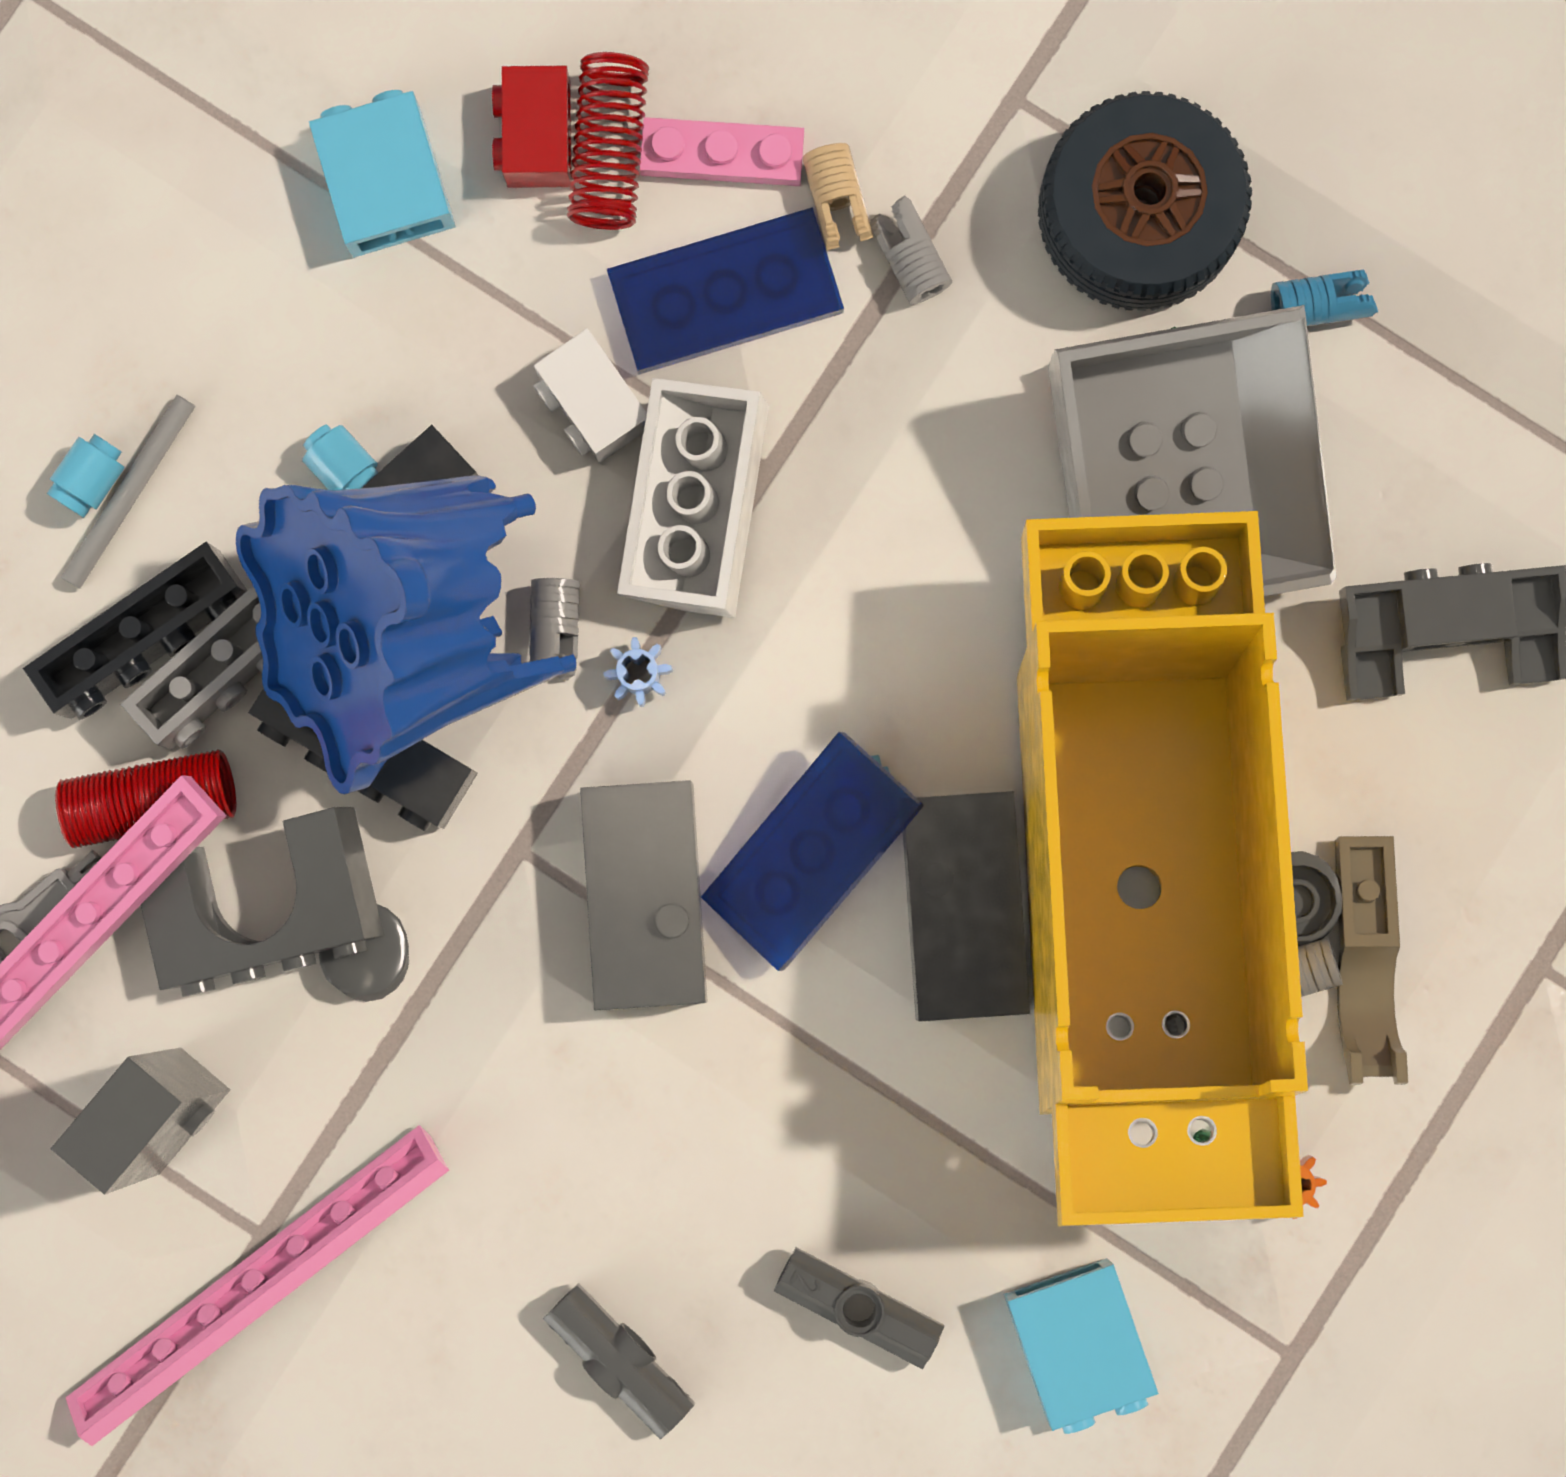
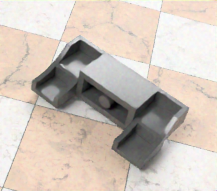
M1481 563L1458 567V576L1438 577L1437 569L1430 568L1405 572L1404 581L1345 586L1339 590L1345 641V645L1341 647L1346 700L1404 695L1402 652L1504 642L1509 685L1566 679V565L1493 572L1491 563Z

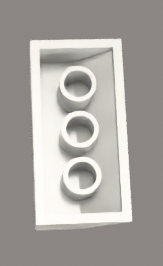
M652 378L617 590L618 595L681 611L735 618L769 405L760 392Z

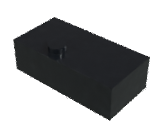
M1014 791L903 798L900 804L916 1020L920 1022L1030 1014Z

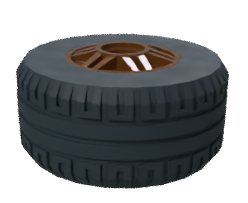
M1135 91L1128 93L1127 96L1123 94L1116 95L1114 99L1108 98L1102 104L1092 106L1089 112L1085 111L1082 113L1078 120L1076 119L1070 124L1069 129L1065 130L1061 139L1057 142L1047 164L1040 188L1038 201L1039 228L1042 231V241L1046 242L1045 249L1051 255L1054 266L1057 265L1059 267L1058 271L1062 276L1065 275L1067 277V281L1071 285L1077 286L1076 290L1081 293H1087V297L1092 300L1096 298L1100 300L1099 303L1107 305L1108 303L1113 308L1119 309L1122 307L1128 311L1133 309L1138 311L1151 309L1153 311L1158 310L1160 307H1172L1173 303L1179 304L1185 299L1195 296L1198 291L1201 292L1220 274L1239 245L1246 230V224L1250 217L1248 212L1251 210L1252 205L1250 200L1252 196L1250 184L1252 181L1250 174L1247 172L1249 169L1248 164L1243 159L1245 156L1243 151L1237 147L1239 144L1236 138L1231 137V131L1227 127L1223 128L1219 118L1211 116L1212 113L1210 111L1200 109L1201 106L1196 102L1192 104L1188 102L1189 99L1183 97L1177 99L1176 95L1170 93L1163 95V92L1150 94V91H1142L1141 94H1137ZM1138 199L1145 200V201H1146L1147 203H1149L1150 205L1144 204V203H1142L1141 201H1139Z

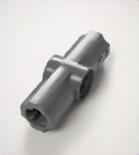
M795 1247L774 1288V1292L839 1325L848 1335L862 1337L922 1370L928 1360H930L944 1329V1324L879 1291L872 1283L856 1279ZM863 1294L871 1298L875 1304L872 1315L864 1321L850 1320L843 1312L844 1303L849 1297Z
M579 1283L543 1318L549 1324V1327L584 1360L582 1366L597 1385L614 1399L619 1397L660 1440L694 1407L695 1402L689 1397L690 1395L686 1394L678 1383L655 1362V1354L642 1338L626 1324L621 1323L619 1325Z

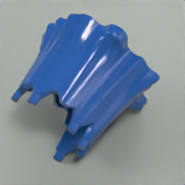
M464 476L373 488L342 490L283 485L277 488L263 489L259 497V521L238 527L236 532L237 554L243 569L255 588L261 607V617L255 631L263 657V688L269 698L283 706L295 727L308 726L316 733L324 755L328 777L333 787L339 793L345 795L368 788L388 759L443 727L542 684L558 675L575 671L577 663L574 654L561 658L556 656L521 663V655L519 653H490L496 647V637L502 635V630L494 616L480 619V615L486 607L499 597L502 582L501 573L495 565L488 561L486 552L501 544L507 536L504 526L515 521L516 518L535 514L536 504L530 494L527 493L514 497L493 494L491 492L496 489V485L492 479L484 476Z

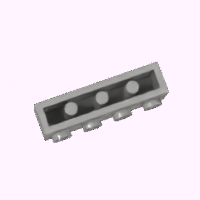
M254 586L246 591L120 704L156 745L172 750L177 745L183 749L192 744L206 730L203 722L218 708L225 712L236 705L247 693L244 685L259 672L262 673L263 657L255 631L261 617V607Z

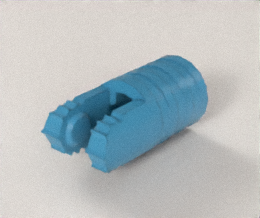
M1364 269L1275 282L1271 287L1272 311L1305 305L1307 326L1372 317L1378 312L1372 295H1353L1363 291L1369 284Z

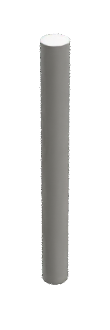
M176 395L61 577L62 579L79 589L82 587L196 407L195 405Z

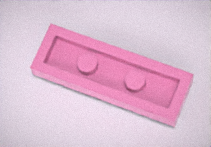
M648 117L643 119L641 176L801 186L804 128Z

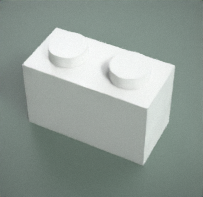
M588 328L533 365L540 378V381L534 384L533 387L551 413L560 407L571 425L565 428L564 431L581 456L591 451L598 463H601L643 434L647 412Z

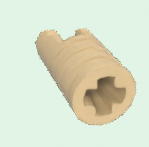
M833 143L807 152L802 159L826 250L840 247L837 224L833 222L830 211L840 210L851 206L854 215L852 222L855 233L859 236L860 241L874 238L849 145L847 143Z

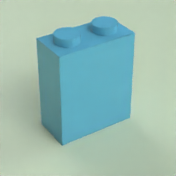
M401 90L385 91L373 97L372 103L355 108L349 105L331 107L320 114L321 118L308 121L343 240L353 258L456 227L423 115L413 91L403 93Z
M1108 1258L1003 1294L1046 1420L1052 1431L1060 1428L1063 1429L1064 1434L1082 1431L1096 1423L1094 1416L1114 1409L1117 1415H1126L1139 1411L1148 1406L1146 1398L1159 1394L1114 1264Z

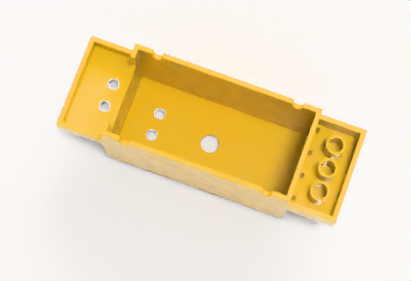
M1258 511L1026 519L1021 536L1027 649L1017 674L1039 1111L1040 1115L1052 1114L1058 1226L1304 1217L1295 1095L1308 1091L1305 1042H1300L1298 1035V1021L1303 1017L1280 692L1279 682H1273V665L1277 660L1274 613H1265ZM1131 867H1144L1158 878L1160 895L1152 906L1136 909L1122 901L1118 893L1117 884L1120 875L1125 870ZM1176 1015L1183 1020L1184 1031L1181 1035L1174 1036L1167 1032L1165 1020L1168 1016ZM1120 1017L1126 1020L1129 1025V1031L1125 1037L1118 1038L1111 1034L1109 1022L1112 1018ZM1196 1120H1203L1210 1126V1138L1204 1143L1197 1142L1191 1136L1190 1128ZM1137 1122L1146 1123L1152 1130V1138L1146 1145L1136 1143L1131 1136V1129Z

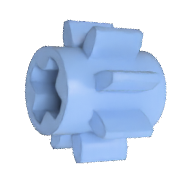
M632 637V650L624 654L615 648L610 650L613 657L618 661L616 669H609L603 673L605 679H619L621 682L614 695L616 699L621 700L630 692L636 695L639 706L644 707L646 702L645 694L652 690L658 695L664 696L666 694L663 686L658 682L660 675H668L673 672L671 665H657L655 659L662 650L659 644L652 646L649 652L641 649L637 637ZM645 660L650 662L646 668L651 676L649 681L644 683L637 679L632 684L627 683L630 678V674L626 669L627 664L631 661L637 665L642 664Z

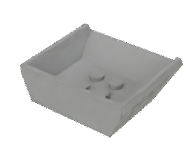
M1305 305L1054 349L1048 372L1069 518L1258 511L1264 596L1331 585L1336 579V569Z

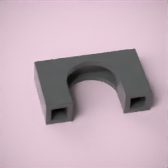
M332 807L283 820L296 879V899L286 923L278 932L264 941H256L242 936L223 918L217 905L204 847H196L141 904L159 989L167 990L180 987L182 997L215 990L213 979L231 975L232 983L238 984L266 977L264 966L280 962L282 963L283 972L317 964L315 953L332 949L334 958L337 959L368 951L366 941L382 937L384 933L355 808Z

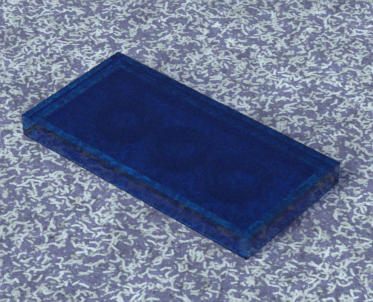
M813 207L607 269L638 375L844 313V306Z
M838 732L703 893L701 898L777 971H784L925 805L845 732Z

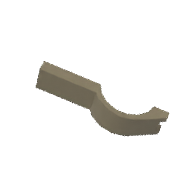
M1339 836L1335 840L1336 876L1342 894V912L1339 916L1340 954L1338 968L1343 985L1337 986V1008L1349 1084L1361 1085L1364 1083L1363 1077H1393L1394 1085H1405L1408 1083L1407 1052L1402 1048L1398 1036L1394 1003L1395 968L1400 949L1394 836Z

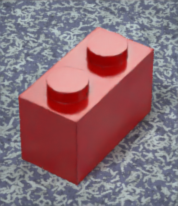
M567 65L502 66V85H493L492 87L494 118H502V137L493 138L492 142L494 171H502L508 188L570 187L569 184L572 182L570 173L572 171L571 80Z

